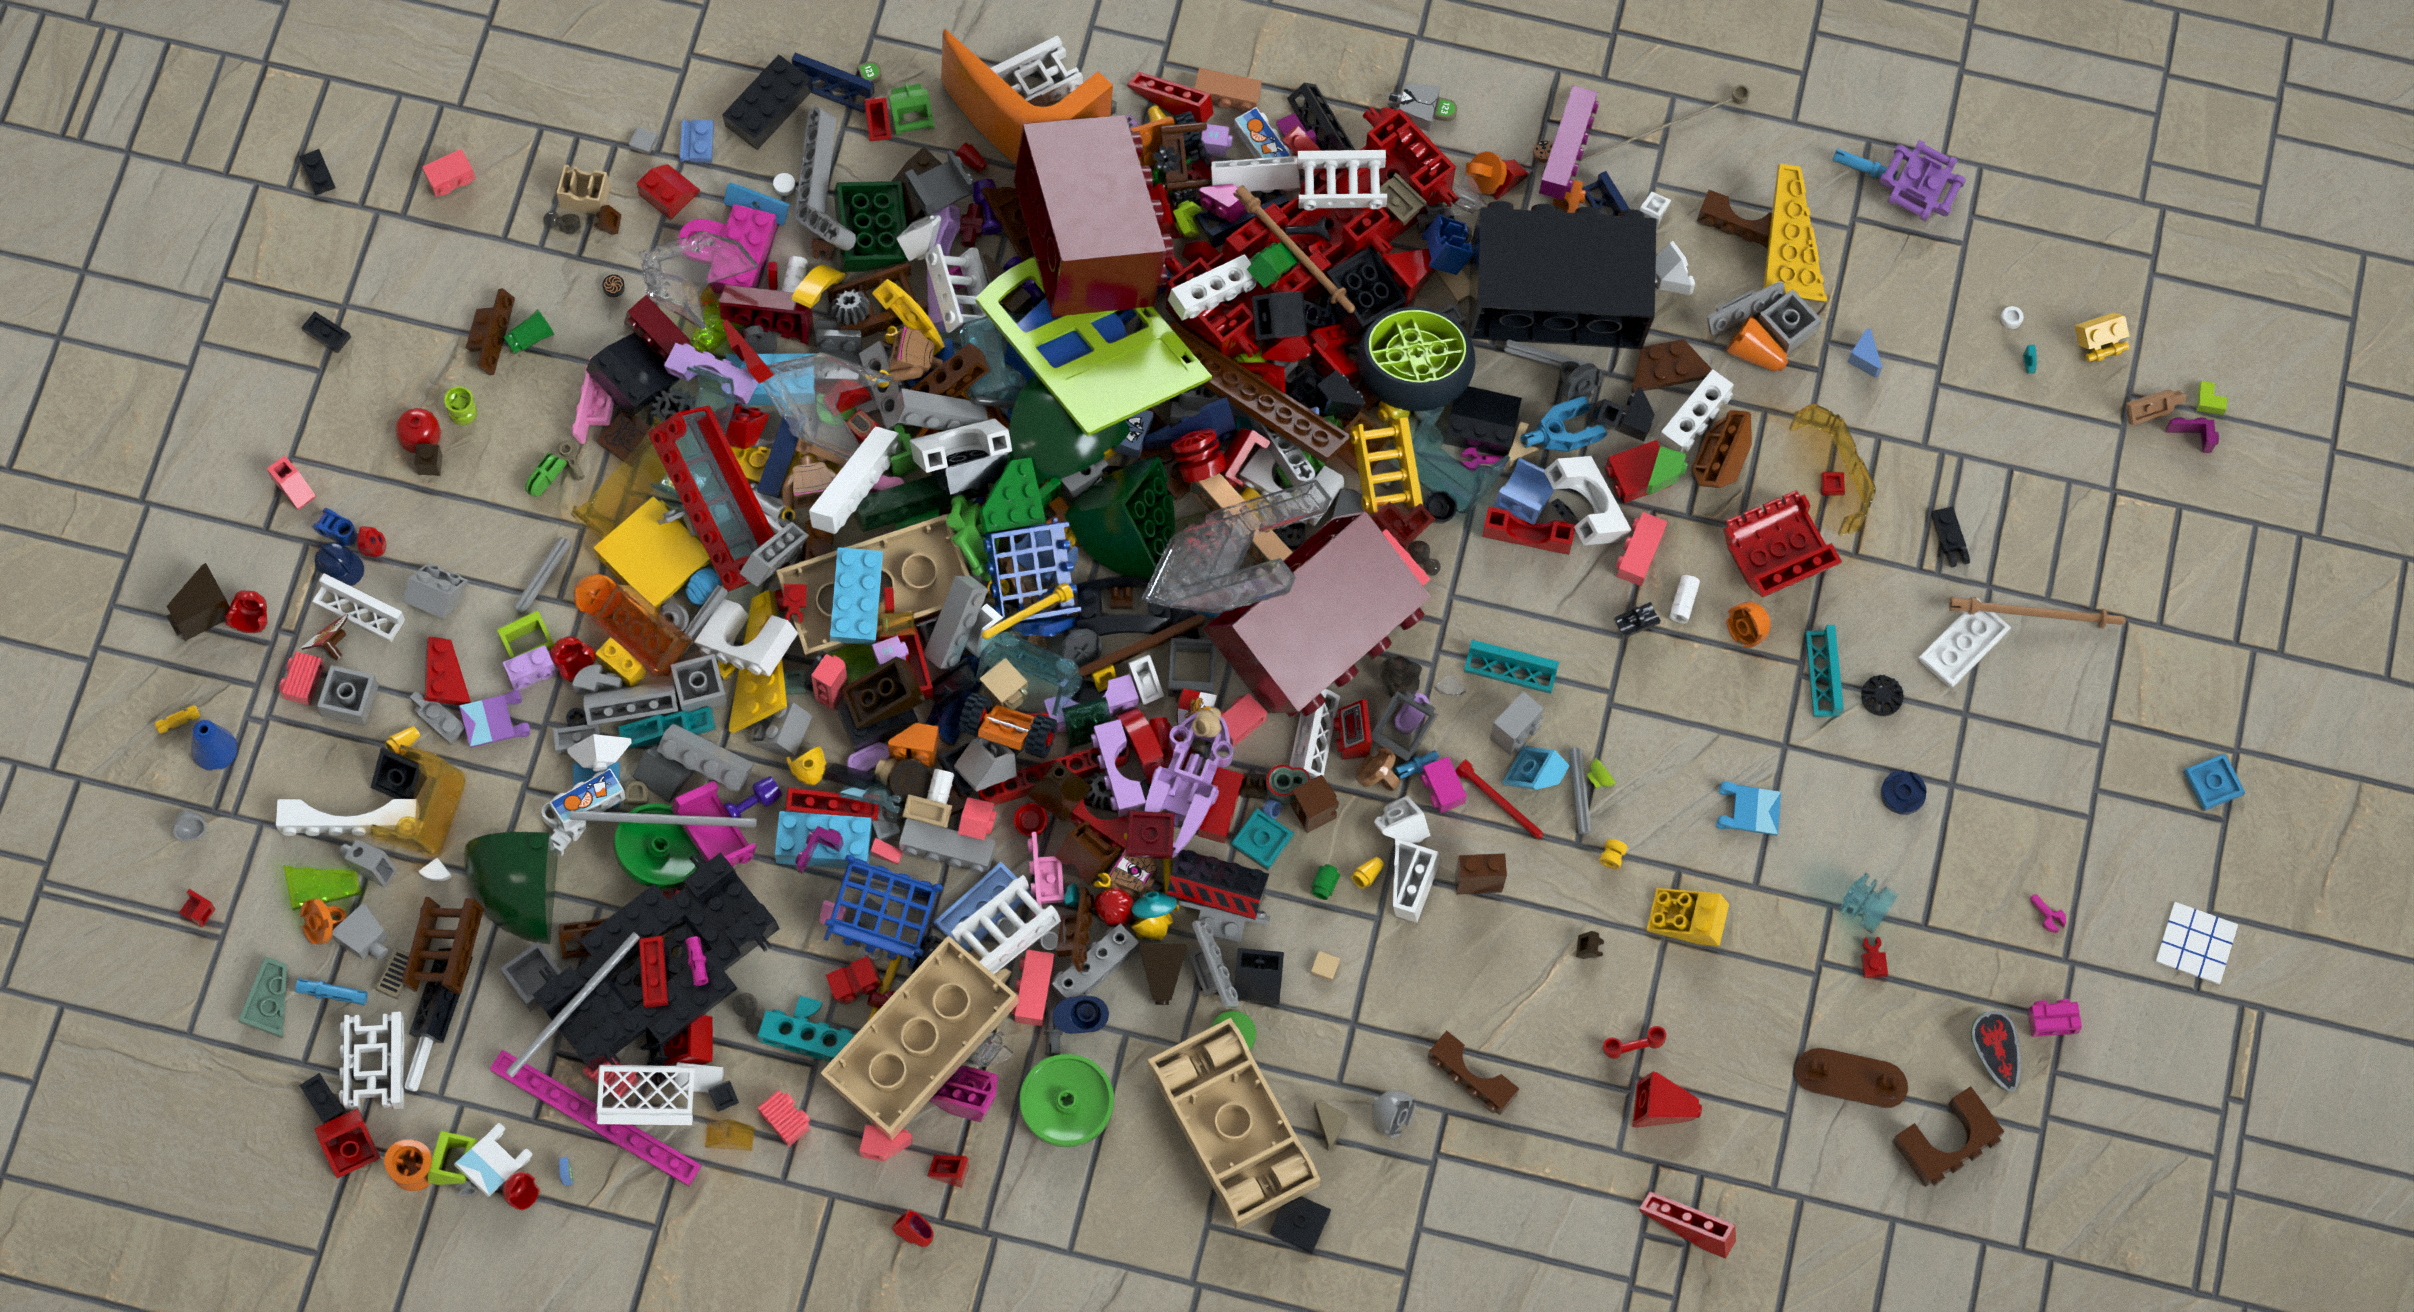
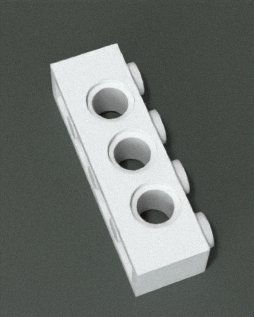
M1245 254L1172 288L1168 301L1182 321L1189 317L1194 318L1206 309L1211 310L1215 308L1220 302L1234 299L1237 294L1243 291H1251L1257 282L1247 271L1251 262Z
M1712 369L1661 431L1658 441L1671 450L1681 453L1684 450L1688 452L1695 443L1693 439L1697 434L1701 436L1708 427L1706 423L1710 419L1714 420L1721 410L1719 407L1731 400L1734 384ZM1706 396H1712L1715 400H1708ZM1693 412H1700L1703 416H1696ZM1681 427H1686V428H1688L1690 431H1689V432H1684V431H1682L1680 428H1681Z

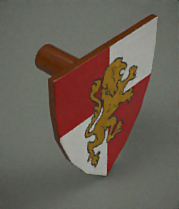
M348 614L325 627L301 649L324 645L334 660L339 659L342 654L335 645L346 636L345 631L341 628L347 621Z
M1182 688L1180 695L1176 698V703L1178 704L1177 725H1180L1193 714L1204 710L1206 706L1214 707L1217 695Z

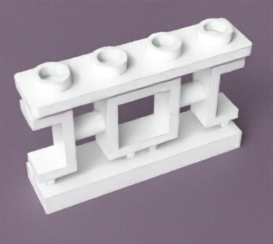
M1058 35L990 68L1004 81L1014 76L1017 84L1011 87L1017 93L1022 91L1026 101L1042 94L1047 103L1057 101L1062 95L1072 92L1083 83V75L1077 67L1067 72L1060 60L1066 57V50L1062 47V41ZM1051 58L1054 66L1046 69L1042 62ZM1039 71L1045 83L1029 90L1022 78ZM1060 73L1063 81L1054 84L1051 76Z
M392 1012V1015L383 1014V1025L361 1026L360 1015H355V1017L344 1015V1022L340 1024L341 1036H344V1045H340V1057L344 1059V1067H340V1081H343V1090L339 1092L340 1104H343L346 1111H352V1109L357 1108L360 1110V1098L382 1097V1106L384 1108L404 1109L403 1014L401 1012ZM390 1024L391 1052H389L388 1043H377V1034L390 1033ZM353 1026L356 1035H367V1044L354 1045V1054H352ZM382 1052V1070L361 1071V1053ZM389 1069H391V1098H389L387 1088L376 1089V1079H389ZM352 1071H354V1078L356 1080H367V1089L354 1090L353 1100Z

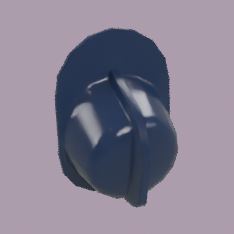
M331 542L321 545L315 555L316 568L322 574L329 575L349 586L358 583L364 575L362 560L340 543Z
M1078 996L1063 999L1056 1005L1053 1011V1020L1056 1027L1060 1031L1069 1034L1099 1031L1106 1025L1109 1018L1107 1005L1103 1000L1095 996Z

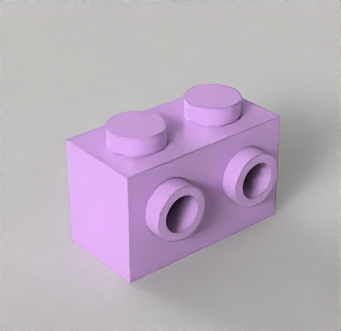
M545 645L503 662L514 690L526 688L533 683L548 679L556 674L554 664Z

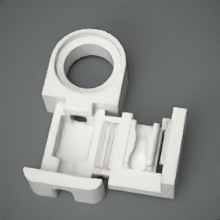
M547 803L542 808V820L554 829L553 832L555 833L551 836V839L554 842L556 853L563 856L564 849L571 840L577 841L586 830V822L565 832L557 818L550 819L546 816V812L551 810L550 803Z

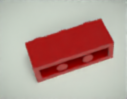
M1217 767L1211 784L1218 786V798L1215 804L1210 806L1206 817L1199 827L1198 837L1225 844L1243 784L1244 774Z

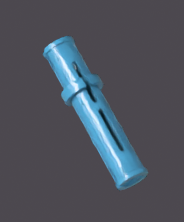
M1837 148L1832 160L1867 173L1871 178H1880L1887 170V167L1880 165L1878 161L1874 163ZM1897 170L1895 171V173H1894V175H1893V179H1894V180H1895L1896 175H1897V173H1898Z
M298 978L295 988L296 993L309 994L317 999H322L323 997L365 1006L368 998V991L331 985L323 980L317 982Z

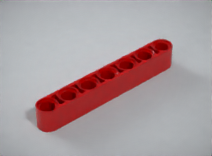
M1126 744V748L1123 750L1125 755L1122 757L1117 756L1115 760L1116 768L1123 767L1129 762L1130 749L1128 744ZM1093 747L1016 771L1017 776L979 790V800L994 803V806L1027 796L1036 784L1029 783L1027 779L1036 777L1039 781L1055 760L1081 779L1093 776L1095 771L1100 774L1105 769H1100L1099 764L1092 761L1093 758L1100 755L1099 750ZM1077 763L1082 767L1079 770H1073L1070 766ZM1011 783L1017 786L1014 790H1007L1005 788L1007 784ZM987 790L995 792L991 797L983 795Z

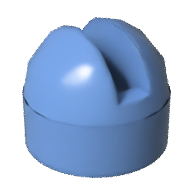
M1274 799L1266 800L1264 802L1265 805L1262 806L1263 813L1270 818H1277L1281 812V802Z

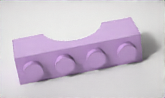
M675 343L664 365L669 374L686 381L701 373L717 374L723 379V391L728 398L745 405L748 404L758 382L746 367L742 369L737 368L735 364L726 359L722 361L715 359V356L709 352L703 351V353L695 351L696 349L689 344L684 343L680 345Z
M1128 674L1109 680L1105 695L1097 702L1080 704L1071 700L1066 694L1044 700L1045 713H1049L1050 718L1057 720V731L1065 732L1071 726L1078 724L1084 726L1090 724L1094 719H1107L1112 717L1114 713L1126 712L1136 708L1139 698L1131 675Z
M1121 720L1094 726V734L1091 735L1093 747L1098 748L1100 753L1097 756L1100 769L1104 768L1106 776L1103 779L1106 789H1111L1113 797H1110L1113 811L1117 810L1119 817L1129 815V810H1145L1146 801L1140 782L1123 777L1115 766L1117 756L1126 748L1127 744Z

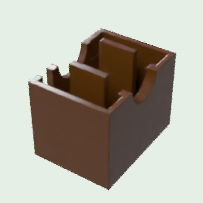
M1323 775L1292 790L1296 799L1290 803V806L1306 833L1337 818L1335 810L1339 806V802L1336 799L1337 795L1331 785H1328Z
M1086 820L1067 834L1055 857L1065 866L1068 864L1075 865L1079 870L1078 877L1090 886L1101 878L1098 874L1107 873L1110 870L1121 848L1117 846L1113 849L1088 828L1090 822Z

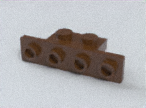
M503 288L498 289L493 307L476 309L466 344V349L470 352L481 351L477 366L488 375L495 374L504 341L503 337L506 334L515 297Z
M807 520L804 532L809 536L803 544L801 562L830 553L834 541L832 533L813 528L811 520Z
M1081 887L1078 913L1061 915L1056 948L1059 957L1071 956L1078 972L1083 971L1084 963L1087 962L1086 945L1090 942L1088 931L1089 926L1092 925L1091 910L1095 906L1094 897L1092 894L1090 895L1087 887Z

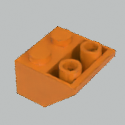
M915 723L890 739L888 742L890 759L894 758L899 762L904 759H915L922 762L927 768L935 767L940 743L938 726Z

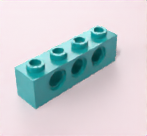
M774 1009L772 1012L766 1010L758 1033V1040L762 1044L831 1062L855 1035L848 1029H832L826 1023L817 1022V1024L808 1022V1019L802 1016H795L793 1018L786 1016V1013ZM788 1026L792 1028L789 1034L784 1035L779 1032L782 1027ZM805 1033L814 1034L813 1039L809 1041L803 1040L802 1036ZM828 1039H834L837 1041L836 1044L832 1047H827L824 1045L825 1041Z

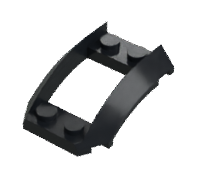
M1112 576L1075 584L1077 587L1078 606L1081 607V611L1078 612L1079 621H1077L1079 630H1092L1099 637L1119 633H1146L1154 635L1164 626L1167 628L1173 623L1171 586L1169 583L1132 576ZM1114 587L1147 588L1149 616L1137 614L1103 616L1101 590Z

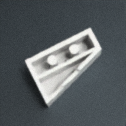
M1395 838L1393 890L1395 916L1417 923L1441 862L1438 851Z

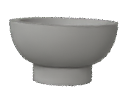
M192 810L180 812L173 824V834L181 841L196 840L207 829L204 818Z

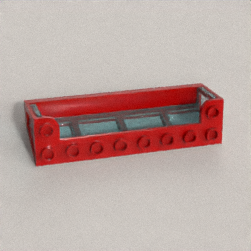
M710 405L677 412L647 432L724 588L727 592L750 584L740 574V571L750 555L775 534ZM787 562L785 565H783L780 569H782V568H784L785 566L789 565V562Z

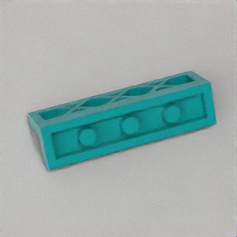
M1834 624L1826 625L1824 631H1806L1805 633L1813 717H1839L1844 709L1836 626ZM1811 637H1823L1824 645L1820 650L1812 644ZM1818 656L1826 661V666L1822 671L1814 665V660ZM1820 677L1828 682V687L1824 692L1816 686V681ZM1824 698L1830 703L1831 710L1818 711V702Z
M1471 640L1464 672L1551 694L1559 661ZM1472 657L1482 659L1485 666L1480 669L1470 667ZM1502 664L1507 671L1497 674L1492 669V666ZM1522 669L1527 672L1529 677L1523 680L1517 679L1513 672ZM1541 674L1550 676L1549 686L1539 684L1535 678Z

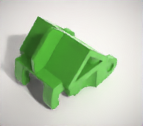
M905 82V87L891 89V95H888L896 136L901 135L903 132L930 127V129H935L929 93L926 88L922 89L921 83L908 86L907 82ZM918 111L920 116L928 118L899 124V122L904 120L903 115Z

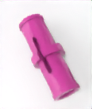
M690 937L685 940L689 956L687 962L692 970L694 985L700 986L709 982L705 967L706 957L702 953L700 937Z

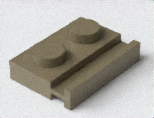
M1397 173L1380 187V194H1387V205L1385 208L1403 225L1409 222L1423 206L1427 205L1426 201Z

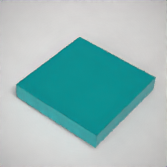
M1256 808L1230 846L1266 870H1269L1294 836V832Z

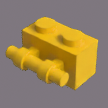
M2113 312L2074 325L2079 346L2092 349L2091 353L2086 354L2087 362L2094 360L2098 362L2104 360V357L2110 355L2117 356L2122 354V351L2129 349L2127 341L2122 343L2118 341L2129 337L2125 315ZM2110 344L2109 347L2101 349V345Z

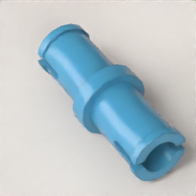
M1434 750L1420 757L1414 756L1411 758V761L1394 766V771H1397L1395 775L1401 780L1415 773L1421 774L1423 766L1440 760L1437 759L1439 758L1437 751Z

